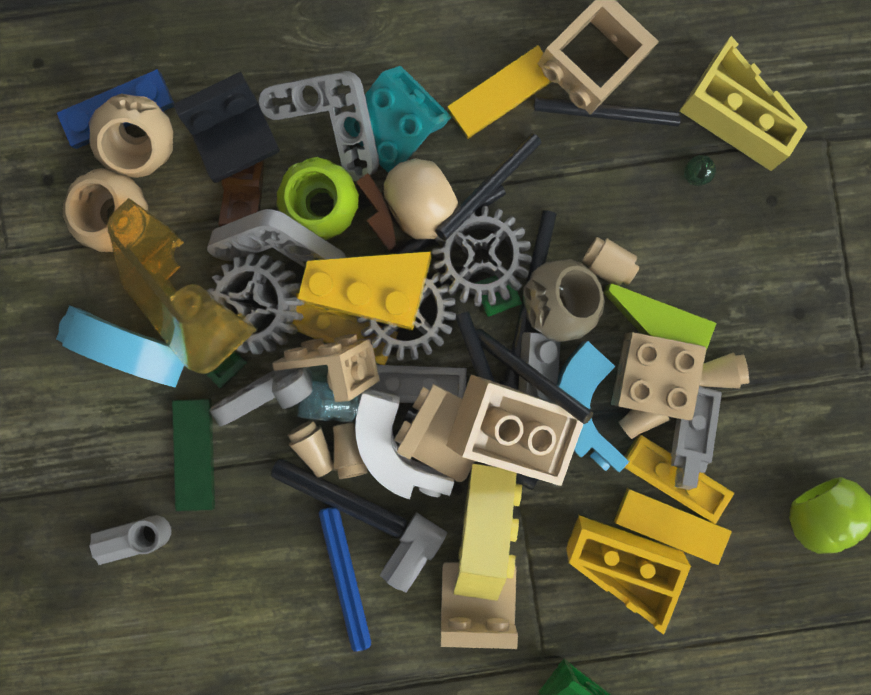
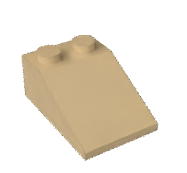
M471 374L446 446L464 458L562 486L583 424L556 403Z

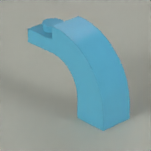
M70 305L66 315L60 321L59 333L56 340L63 343V347L89 359L172 387H176L189 354L167 342L122 328Z
M583 341L568 357L561 368L557 385L590 409L591 398L596 387L615 366L589 341ZM592 418L588 423L583 424L574 453L582 458L591 448L594 452L590 457L601 468L607 471L611 466L620 473L630 461L597 431Z

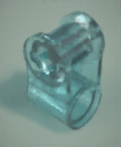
M312 381V393L299 402L297 417L351 422L357 414L358 396L350 401L335 402L333 391L329 388L327 382Z

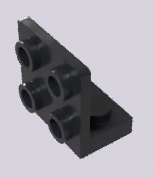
M241 71L173 104L178 117L192 134L213 183H218L280 151L257 98Z

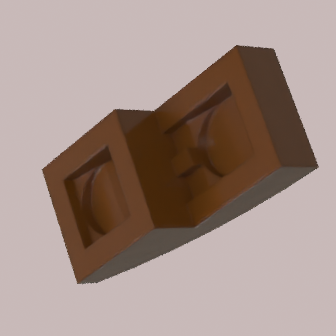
M264 160L222 180L224 193L218 223L219 227L260 211Z
M367 173L356 181L360 191L377 211L367 222L388 251L392 253L397 249L389 210L378 187Z

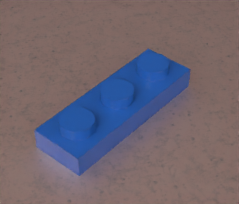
M158 69L57 112L71 147L78 149L90 143L89 121L94 111L113 96L127 94L147 97L156 102L162 111L174 107L173 99ZM128 122L123 123L124 128L133 125Z

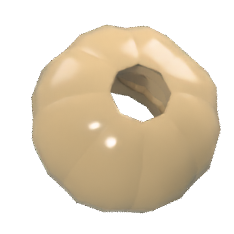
M127 94L113 96L94 111L89 121V141L94 157L107 170L134 178L148 176L167 162L173 151V128L170 119L156 102L147 97ZM128 122L138 125L146 132V135L138 138L132 137L126 133L123 123Z
M415 158L401 162L388 173L384 182V199L388 209L401 230L414 239H436L438 235L435 230L459 206L449 182L433 161Z
M99 168L79 176L75 182L71 183L63 203V218L69 232L82 245L99 252H115L133 244L142 235L148 218V204L141 188L129 176ZM115 204L114 216L109 221L107 218L108 209Z

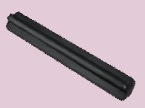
M284 459L277 460L271 470L272 478L395 538H400L407 525L405 518L321 477L317 478L314 474Z

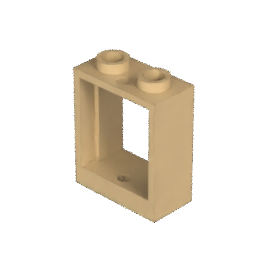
M595 0L546 48L538 65L551 82L558 83L569 94L571 101L577 107L585 109L591 115L650 54L659 41L616 0ZM590 22L629 58L601 88L562 52Z

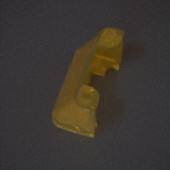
M130 198L113 212L109 218L107 228L123 288L188 369L201 374L210 373L257 329L247 317L241 313L235 314L215 301L210 293L201 286L192 284L183 287L178 292L167 279L180 268L174 259V251L176 246L180 247L184 242L174 230Z

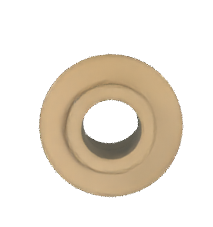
M596 237L582 259V263L589 266L588 269L595 275L617 286H620L622 283L629 285L640 267L635 264L637 260L636 255L608 238L604 241Z

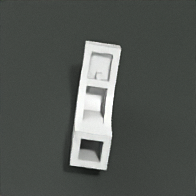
M372 388L365 390L357 411L355 431L361 458L369 472L385 488L409 500L414 486L420 487L419 490L429 496L440 497L441 494L450 496L454 479L426 464L412 459L409 460L397 453L398 446L394 441L392 427L400 397Z

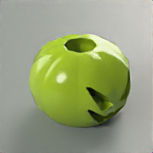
M314 157L288 168L277 191L276 207L278 211L286 214L322 239L327 240L340 235L351 225L358 209L359 194L352 176L344 167L334 164L327 159ZM317 193H328L334 200L333 209L326 216H317L310 209L311 198Z
M842 477L828 480L813 487L797 497L791 504L789 520L795 537L805 548L818 554L838 553L855 546L871 532V496L858 483Z

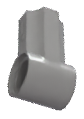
M416 512L400 536V543L381 571L380 577L395 589L407 593L426 561L431 560L437 553L448 532Z
M152 515L139 521L92 533L89 545L92 557L97 561L98 565L138 554H149L169 541L171 526L164 517ZM145 526L151 527L154 530V543L149 542L145 538Z

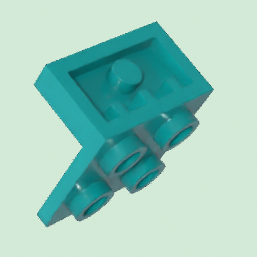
M402 66L383 71L365 94L379 164L388 173L399 163L408 161L429 134L443 128L452 118ZM347 117L344 122V128L352 137H357L360 133V124L355 118ZM363 141L359 142L361 146H364Z

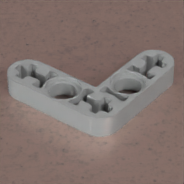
M342 71L276 84L265 88L261 92L259 106L263 114L272 120L329 111L341 165L352 176L353 181H358L367 173L371 177L377 172L379 167L378 153L363 85L356 74L350 71ZM342 84L345 86L349 85L351 92L346 94V96L344 93L339 94L337 86ZM306 85L314 87L318 93V102L315 106L308 105L304 101L303 90ZM292 96L291 103L280 107L274 106L272 103V99L275 97L284 98ZM355 104L356 109H350L342 113L341 107ZM347 117H353L359 122L360 133L357 137H352L346 132L344 122ZM363 141L364 146L358 149L357 147L350 149L349 145ZM357 158L366 160L367 167L363 169L360 166L355 167L354 160Z
M270 209L261 210L214 229L207 247V251L212 256L225 261H234L235 257H247L249 254H255L273 247L305 268L307 261L346 258L341 250L280 211Z
M309 367L272 371L220 400L209 411L218 425L224 426L273 398H276L282 409L289 408L301 402L312 393V372Z

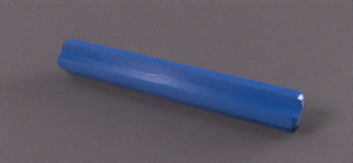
M332 506L319 511V517L351 649L353 651H362L370 647L371 639L340 511Z

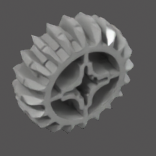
M488 206L482 207L481 216H475L474 212L446 241L436 236L435 242L444 248L432 249L433 257L443 259L432 265L433 270L437 272L446 271L440 275L439 284L443 285L450 281L453 282L447 290L450 296L454 295L459 289L463 290L460 296V302L462 303L467 302L469 294L475 295V306H481V295H488L490 305L496 304V292H499L504 300L509 299L510 294L506 286L509 285L512 289L518 291L521 288V284L515 276L527 278L529 271L519 265H527L532 261L531 256L521 254V252L530 249V241H517L524 236V228L521 227L512 231L511 229L516 219L511 216L505 223L501 222L503 211L500 209L495 212L494 218L488 217ZM478 229L495 232L482 240L465 235L470 231ZM504 239L512 253V264L508 271L502 266V262L495 255L500 243ZM455 243L459 244L462 247V251L468 256L459 274L451 263V252ZM479 249L481 252L482 249H489V261L483 263L482 260L481 264L476 262L473 265L475 251ZM481 272H486L499 278V280L489 284L468 282L470 278L472 279Z
M252 253L247 255L246 260L244 257H235L234 266L230 264L221 265L224 276L215 275L212 277L217 287L216 289L209 288L206 292L210 296H214L213 303L209 302L204 306L209 310H214V315L207 321L210 324H219L214 334L217 337L226 336L224 342L226 346L234 347L237 345V351L241 353H247L250 350L252 354H262L264 349L267 352H273L276 350V342L280 345H285L289 342L285 332L295 334L298 331L292 322L293 320H302L304 318L303 314L296 312V307L302 306L305 303L296 298L295 294L300 291L301 284H291L296 274L290 270L285 271L286 265L284 262L277 260L273 263L271 256L263 255L259 258L257 254ZM253 276L252 281H248L246 288L242 292L236 293L241 283ZM270 281L277 292L278 303L272 298V285H270ZM244 299L254 300L259 305L266 306L267 309L256 308L251 303L245 302ZM233 306H235V308L238 311V321L236 320ZM269 315H274L275 318L270 326L256 334L258 327H262L264 319Z
M439 272L434 274L431 279L426 277L419 308L425 301V298L431 293L437 306V318L431 327L422 317L418 308L416 319L420 324L415 321L414 327L423 334L422 337L410 341L397 340L390 337V335L400 327L385 324L380 328L377 321L357 316L358 323H370V326L361 331L364 337L370 336L373 333L377 335L371 341L373 348L378 347L383 341L386 343L382 353L384 356H389L392 347L398 348L397 359L403 360L404 349H411L412 359L417 360L418 352L416 348L422 346L424 352L430 355L432 354V349L428 344L429 341L433 340L438 346L444 344L443 339L437 333L439 330L445 334L451 333L452 328L443 324V320H455V313L445 311V307L455 305V299H443L442 295L447 293L450 285L445 284L437 288L436 284L441 275Z

